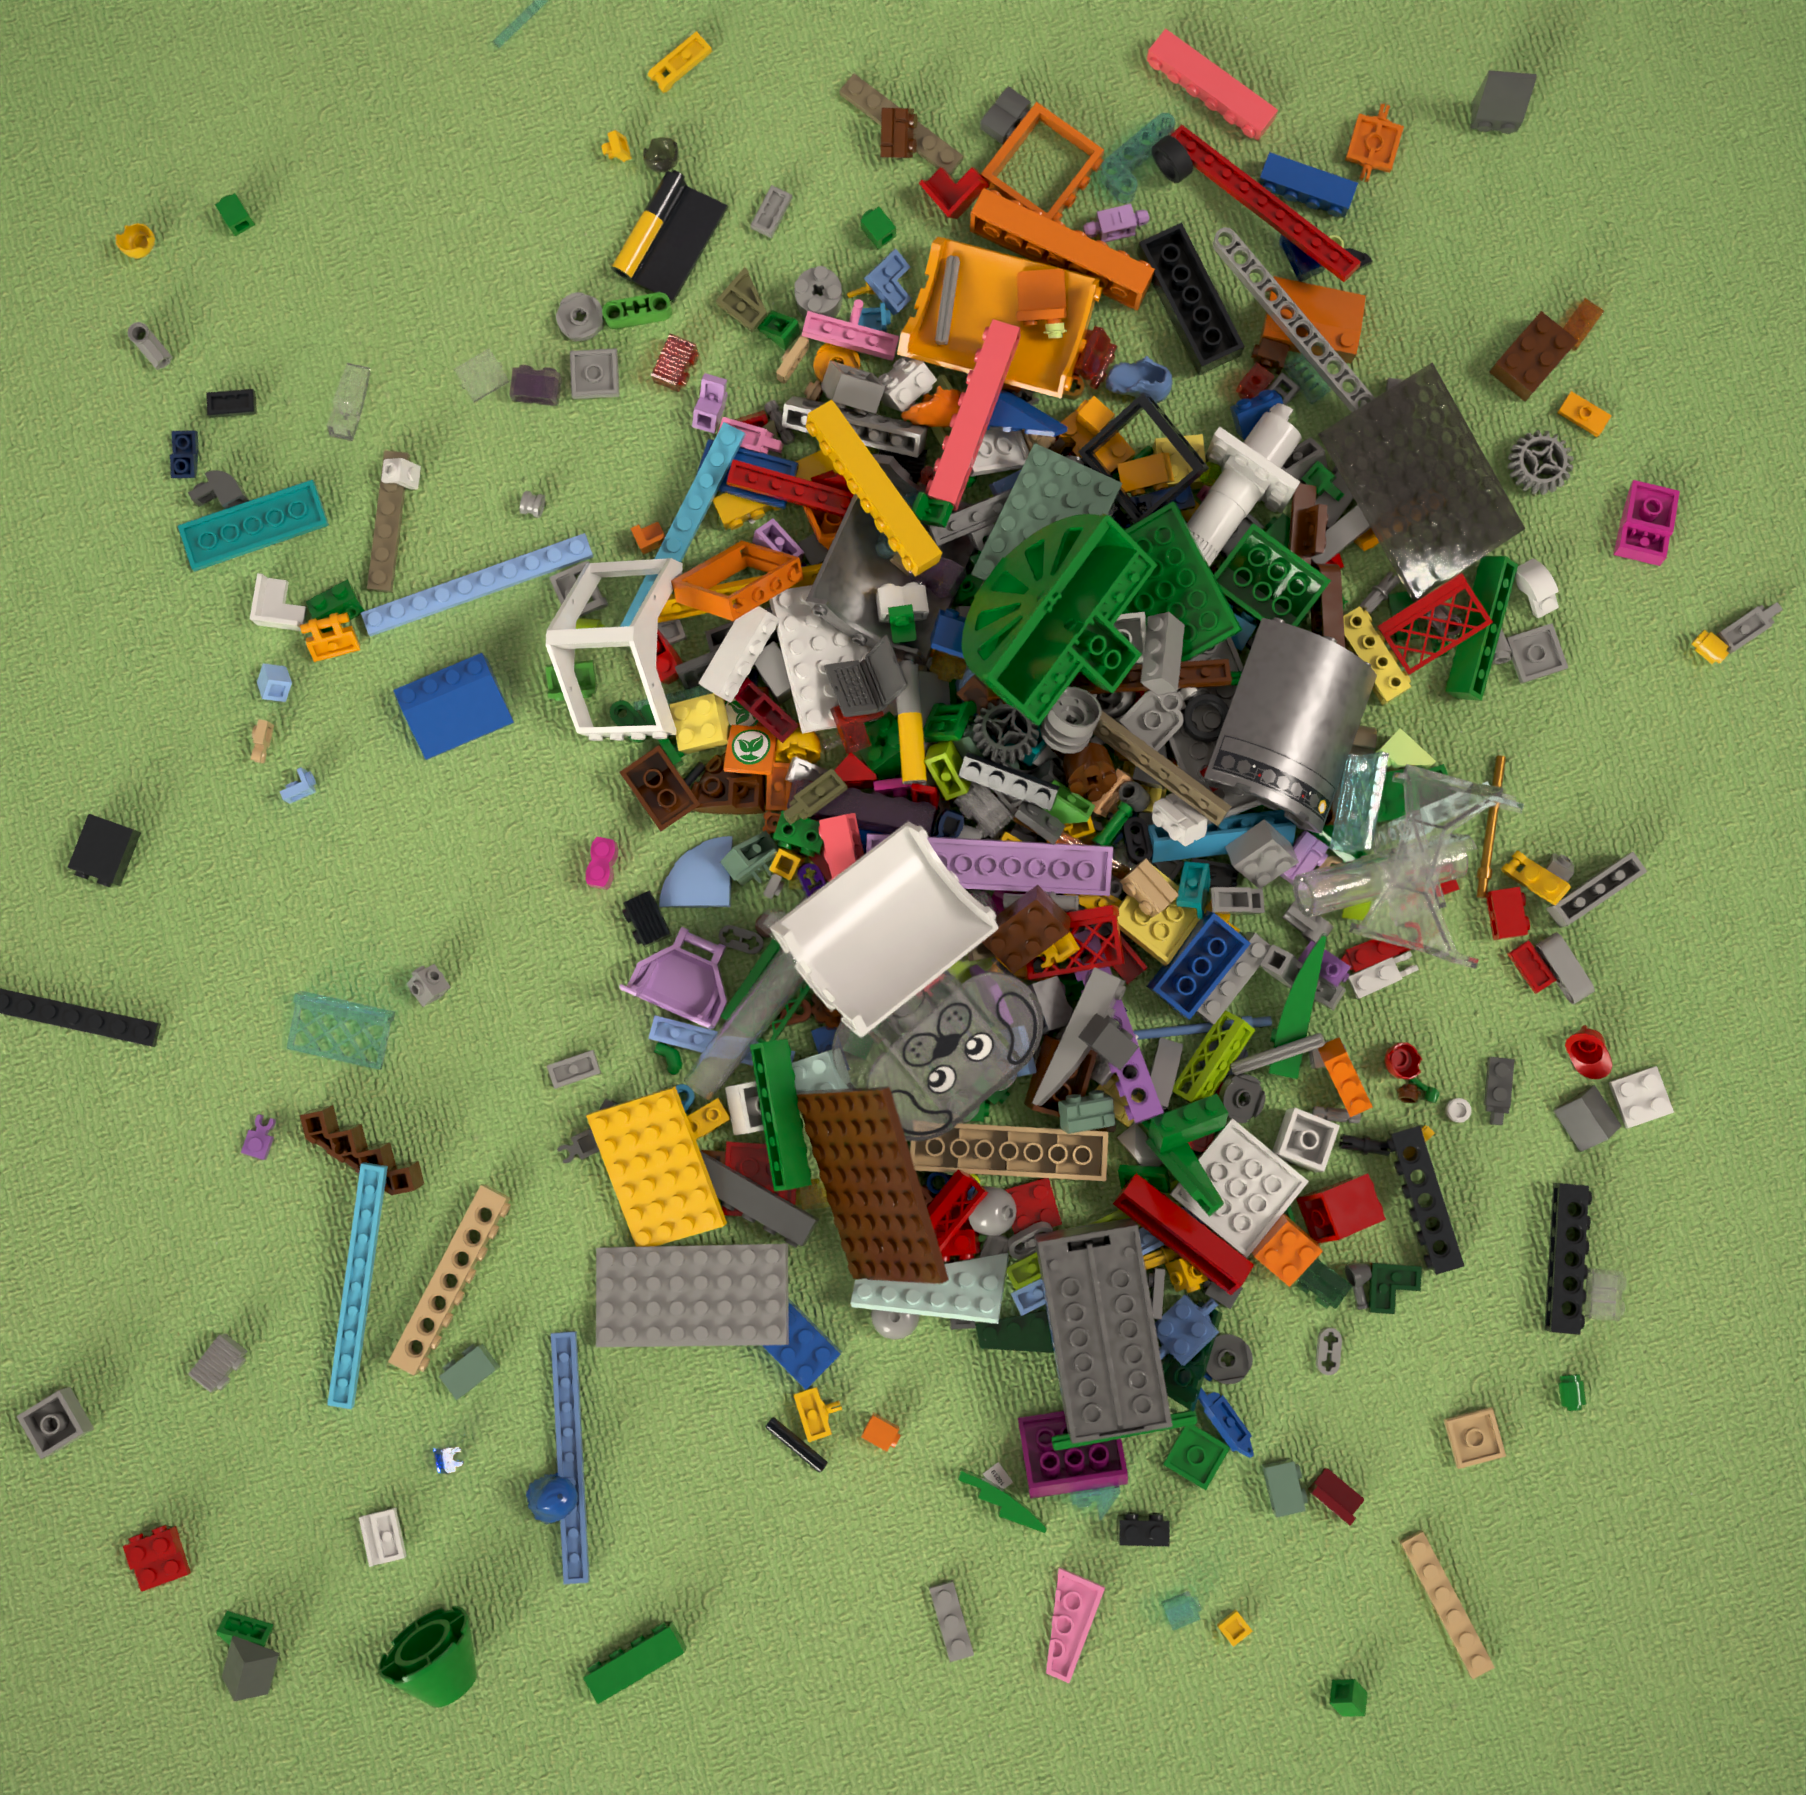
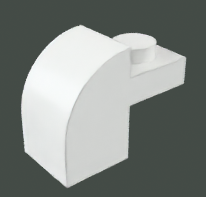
M1534 558L1518 566L1515 575L1518 589L1528 595L1533 615L1536 618H1540L1559 608L1555 595L1559 591L1547 568Z

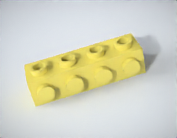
M1359 606L1344 615L1345 648L1363 661L1371 664V668L1377 674L1372 690L1381 705H1385L1411 688L1409 684L1411 680L1404 670L1401 671L1397 665L1398 659L1393 651H1388L1385 646V639L1379 630L1376 631L1372 626V618L1366 610L1363 611Z

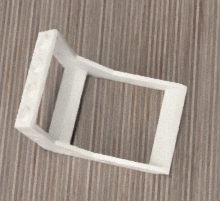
M672 558L586 563L546 630V647L576 732L588 736L590 741H603V737H610V740L621 741L624 740V736H631V739L645 740L646 736H653V739H667V735H676V727L656 669L658 617L673 591L671 580L682 574L683 563ZM658 574L630 626L576 629V621L602 577ZM631 646L656 725L594 727L574 672L575 649Z

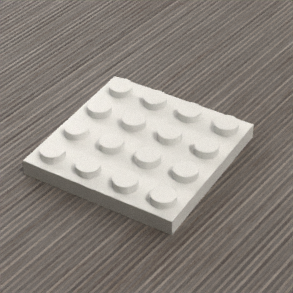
M1231 1118L1225 1125V1128L1219 1132L1198 1158L1222 1198L1224 1205L1209 1217L1180 1183L1175 1186L1170 1195L1238 1252L1248 1258L1309 1181Z

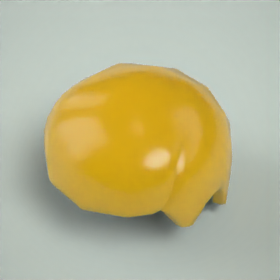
M145 224L125 225L124 232L121 235L116 234L115 236L117 247L125 255L135 259L147 256L155 245L154 233Z

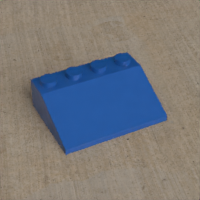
M483 653L393 690L404 717L426 760L514 723L490 663Z

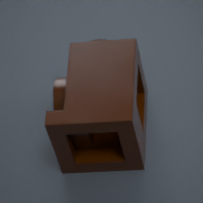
M1263 337L1260 345L1255 344L1251 358L1255 359L1254 363L1259 364L1261 368L1267 370L1276 369L1275 374L1280 375L1290 345Z

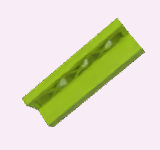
M1225 1010L1216 1023L1213 1024L1175 1082L1172 1092L1189 1103L1214 1095L1230 1070L1231 1063L1236 1061L1255 1029L1245 1020ZM1227 1018L1234 1021L1230 1029L1222 1030V1026ZM1219 1040L1217 1049L1209 1052L1211 1042ZM1205 1060L1206 1066L1204 1069L1196 1072L1198 1062ZM1192 1080V1087L1187 1094L1180 1091L1185 1082Z

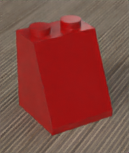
M1368 1173L1351 1177L1296 1198L1309 1234L1318 1244L1343 1239L1386 1220L1383 1207L1378 1200L1374 1184Z

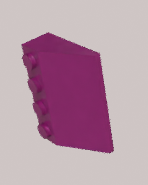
M1064 1411L1018 1418L1030 1499L1128 1484V1471L1122 1439L1056 1451L1052 1445V1437L1068 1433Z

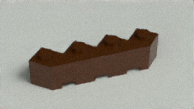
M334 1105L311 1109L300 1115L305 1139L312 1144L316 1143L325 1149L326 1153L341 1163L345 1162L354 1168L356 1173H360V1166L363 1162L388 1166L384 1189L388 1194L397 1195L411 1192L424 1185L419 1161L396 1165L390 1142L368 1147L362 1123L339 1128Z

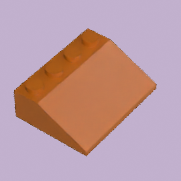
M1274 276L1273 278L1343 361L1351 364L1357 354L1366 295ZM1270 291L1269 301L1276 300V294ZM1288 309L1280 311L1284 319L1292 318V313ZM1266 312L1259 345L1264 337L1290 345L1288 351L1301 353ZM1302 327L1296 329V334L1299 337H1307L1306 329ZM1315 345L1311 347L1314 355H1323V350L1320 346Z

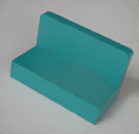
M1184 862L1178 891L1179 896H1177L1176 900L1178 907L1197 908L1198 919H1203L1211 882L1209 864Z

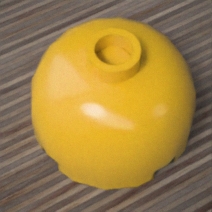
M797 723L799 727L784 743L777 739L775 754L776 762L791 763L792 757L800 758L812 764L820 760L821 745L815 732L802 733L800 723Z

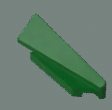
M1151 1119L1142 1122L1148 1131ZM1151 1138L1145 1141L1209 1217L1224 1205L1222 1198L1188 1143L1159 1153Z

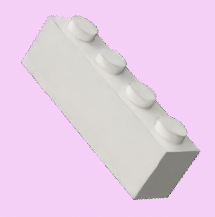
M758 606L736 619L698 684L731 703L746 676L750 673L759 654L763 651L769 637L776 629L779 618Z

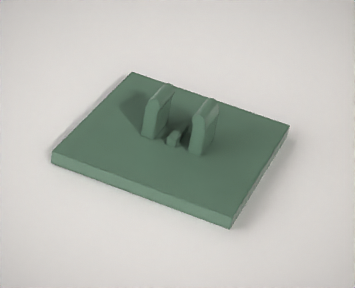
M773 849L737 875L735 878L739 884L743 886L754 877L759 883H762L758 874L764 870L767 871L769 876H772V872L768 867L771 866L777 851Z

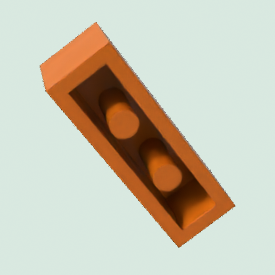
M1335 1038L1325 1043L1324 1046L1317 1048L1349 1116L1353 1117L1372 1108L1373 1106L1340 1038Z

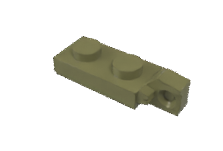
M833 769L828 770L793 796L794 799L790 802L791 807L783 812L784 818L791 825L800 818L805 820L846 791L847 785Z

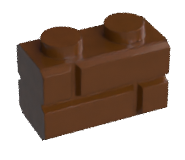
M882 108L880 157L913 158V153L917 149V141L913 138L914 128L917 127L918 123L917 114H914V109Z

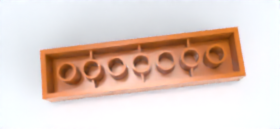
M983 188L971 211L970 232L1031 261L1100 278L1099 287H1102L1101 294L1138 311L1150 288L1155 269L1149 263L1143 260L1137 261L1122 250L1116 251L1109 248L1101 240L1095 241L1090 239L1080 230H1071L1059 220L1052 221L1046 218L1040 211H1031L1023 207L1019 201H1010L1002 197L995 190Z

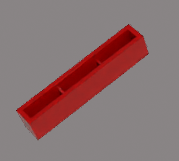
M1135 1174L1125 1184L1113 1202V1205L1230 1295L1244 1284L1254 1266L1244 1255L1233 1249L1223 1239H1220L1205 1225L1198 1222L1138 1174Z

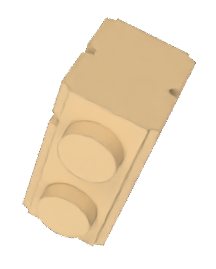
M1147 859L1141 861L1120 880L1124 892L1128 896L1134 897L1139 903L1140 910L1152 918L1162 912L1179 896Z

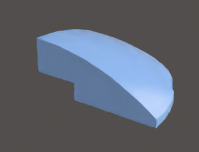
M733 836L718 837L704 841L682 855L664 881L659 907H731L732 877L720 861L733 848Z

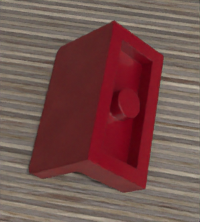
M1324 1468L1307 1489L1350 1526L1356 1520L1353 1514L1364 1502V1498L1328 1468Z

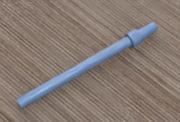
M1251 1016L1241 1017L1253 1028L1272 1026L1271 1016L1252 1018ZM1225 1021L1222 1030L1230 1029L1234 1021ZM1200 1023L1134 1030L1133 1032L1138 1036L1137 1040L1208 1033L1213 1024Z

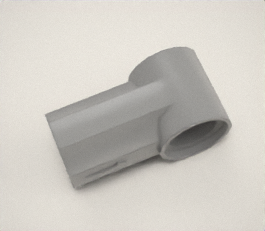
M136 322L131 324L128 329V337L157 370L165 368L170 364L173 358L172 355L156 338L154 333L144 323ZM146 332L144 339L137 340L140 333Z
M1439 605L1434 610L1433 618L1447 620L1449 611L1444 605ZM1431 611L1428 612V613H1426V614L1423 615V616H1428V617H1430V616H1431ZM1451 614L1450 621L1462 623L1458 616ZM1432 621L1431 625L1436 630L1437 635L1443 637L1445 623ZM1453 625L1455 631H1447L1446 638L1454 639L1462 627Z
M1296 901L1290 905L1282 916L1285 921L1299 930L1302 936L1309 942L1312 940L1316 943L1322 933H1327L1328 936L1334 928L1327 920L1319 915L1312 914Z

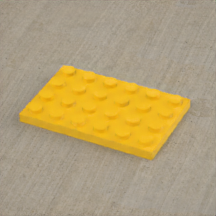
M676 1086L586 1115L636 1247H655L720 1228L727 1224Z

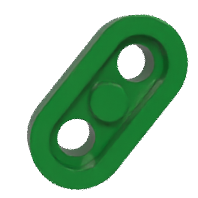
M616 701L610 707V717L617 726H649L627 701ZM621 710H625L627 712L626 716L623 718L618 716ZM627 736L631 741L635 743H641L645 741L631 739V736Z

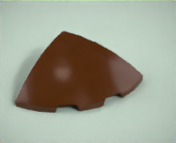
M726 752L721 756L715 755L705 765V773L700 781L694 782L691 791L701 804L692 810L694 812L731 815L765 813V775L724 772Z

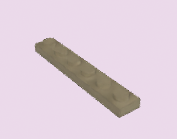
M854 73L839 91L843 98L880 126L882 108H900ZM917 123L913 138L917 141L916 153L937 169L942 167L951 175L963 161V155L921 123Z
M384 450L383 462L385 459L403 458L409 461L410 455L406 452ZM380 481L367 583L369 591L393 593L406 489L396 483H383Z

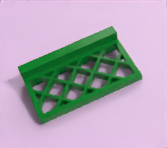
M775 936L720 1016L759 1043L766 1041L760 1038L758 1027L772 1025L773 1035L769 1041L777 1040L811 990L808 984L803 990L802 984L807 982L801 980V975L798 971V981L785 984L783 970L793 969L795 966H781L780 958L784 950ZM778 962V968L773 969ZM779 971L781 985L768 987L766 979L768 975ZM764 982L765 988L759 989ZM799 985L801 993L799 997L788 1000L785 987ZM782 988L785 1001L771 1004L769 991ZM766 991L768 1005L754 1007L753 997L755 994ZM750 1003L751 1008L746 1009V1007ZM794 1003L791 1009L789 1010V1004ZM785 1005L787 1011L785 1018L774 1021L772 1007ZM769 1008L771 1021L757 1024L755 1011ZM752 1011L754 1025L744 1027L737 1022L742 1013ZM780 1023V1025L776 1029L775 1024ZM753 1028H755L756 1034H754L753 1032H751V1031L748 1030V1029H753Z

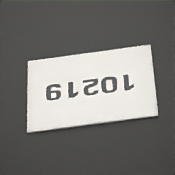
M999 1462L983 1473L986 1479L1003 1489L1013 1483Z

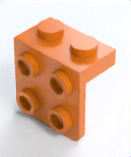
M1063 269L1021 271L1017 274L1019 306L1017 321H1023V326L1037 325V320L1047 319V324L1061 323V318L1067 317L1065 272Z

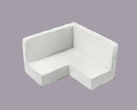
M257 574L250 620L255 624L301 631L300 625L306 623L308 608L285 604L288 581L267 578L264 574Z

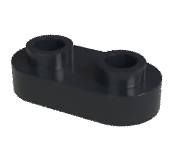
M1131 817L1125 822L1122 833L1128 859L1133 864L1138 865L1144 859L1150 860L1153 849L1147 823L1142 818ZM1135 829L1138 831V834H1133L1130 830ZM1140 851L1143 856L1139 857L1135 852Z

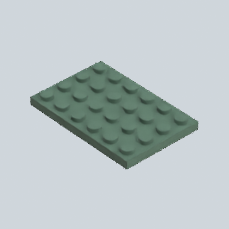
M1034 443L971 573L972 576L985 581L1002 557L1005 558L1026 538L1055 521L1080 514L1108 515L1122 487V483Z

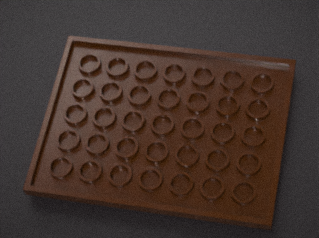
M890 1086L814 1090L798 1093V1109L805 1123V1131L811 1142L812 1154L820 1171L819 1176L826 1190L827 1202L831 1206L834 1224L838 1229L841 1247L846 1254L848 1269L853 1279L867 1278V1280L943 1284L949 1281Z

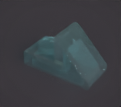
M1119 1486L1072 1492L1070 1493L1072 1505L1077 1504L1078 1508L1091 1506V1502L1096 1501L1098 1518L1101 1521L1121 1491Z

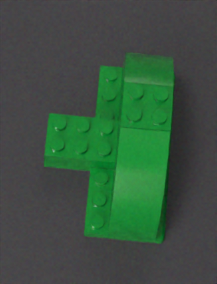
M1096 514L1074 515L1043 527L1022 541L1005 558L1002 557L974 595L975 598L967 614L962 634V652L968 668L1005 703L1018 709L1033 724L1038 726L1079 671L1096 687L1114 693L1142 653L1113 625L1156 568L1157 564L1111 516L1106 514L1101 516Z

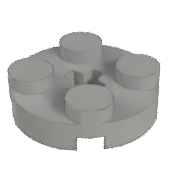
M577 292L566 296L561 301L556 313V320L562 333L569 337L570 340L575 342L589 340L603 329L604 316L602 314V307L596 298ZM577 312L586 314L584 321L574 320L577 317Z

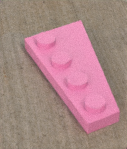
M1061 1567L1058 1569L1046 1673L1070 1683L1106 1587Z

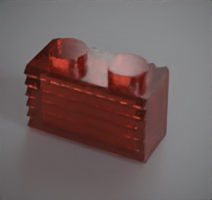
M670 333L651 373L653 382L676 392L680 391L681 386L685 387L690 378L688 373L690 366H695L699 358L696 344Z

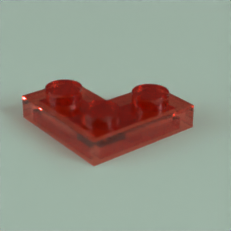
M839 705L830 709L847 755L872 746L863 723L883 717V711L844 717Z

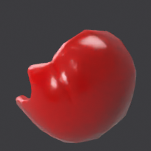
M1396 1042L1386 1051L1385 1066L1388 1073L1397 1079H1413L1421 1073L1419 1065L1422 1057L1410 1043Z

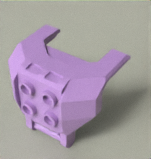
M681 927L674 944L638 962L627 986L620 984V989L699 1025L713 1029L720 1020V1016L727 1004L719 969V963L726 950V946L720 943L719 945L689 933V929ZM686 941L713 953L712 960L708 961L681 949L684 942Z

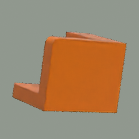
M655 522L642 529L639 524L630 528L643 555L661 547L666 537L659 522Z

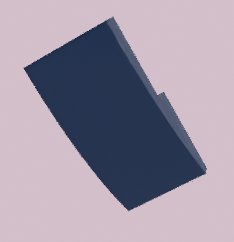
M171 431L173 454H170L171 478H196L198 431Z

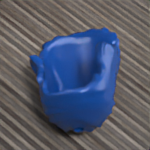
M558 1473L545 1474L544 1477L535 1479L533 1483L529 1484V1489L526 1491L527 1502L529 1503L528 1508L533 1512L535 1519L544 1522V1524H552L560 1521V1519H564L577 1504L578 1494L576 1488L569 1479L558 1476Z

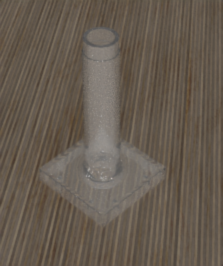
M781 908L767 909L756 923V926L777 941L770 927L787 915V913ZM780 947L778 953L684 1077V1082L702 1097L711 1100L717 1090L721 1089L750 1052V1045L757 1043L805 982L794 966L797 961L790 951L785 953L782 947Z

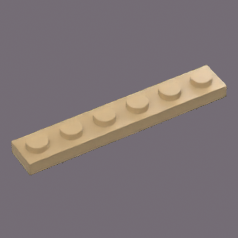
M1420 1530L1399 1541L1470 1677L1475 1679L1495 1668L1424 1532Z

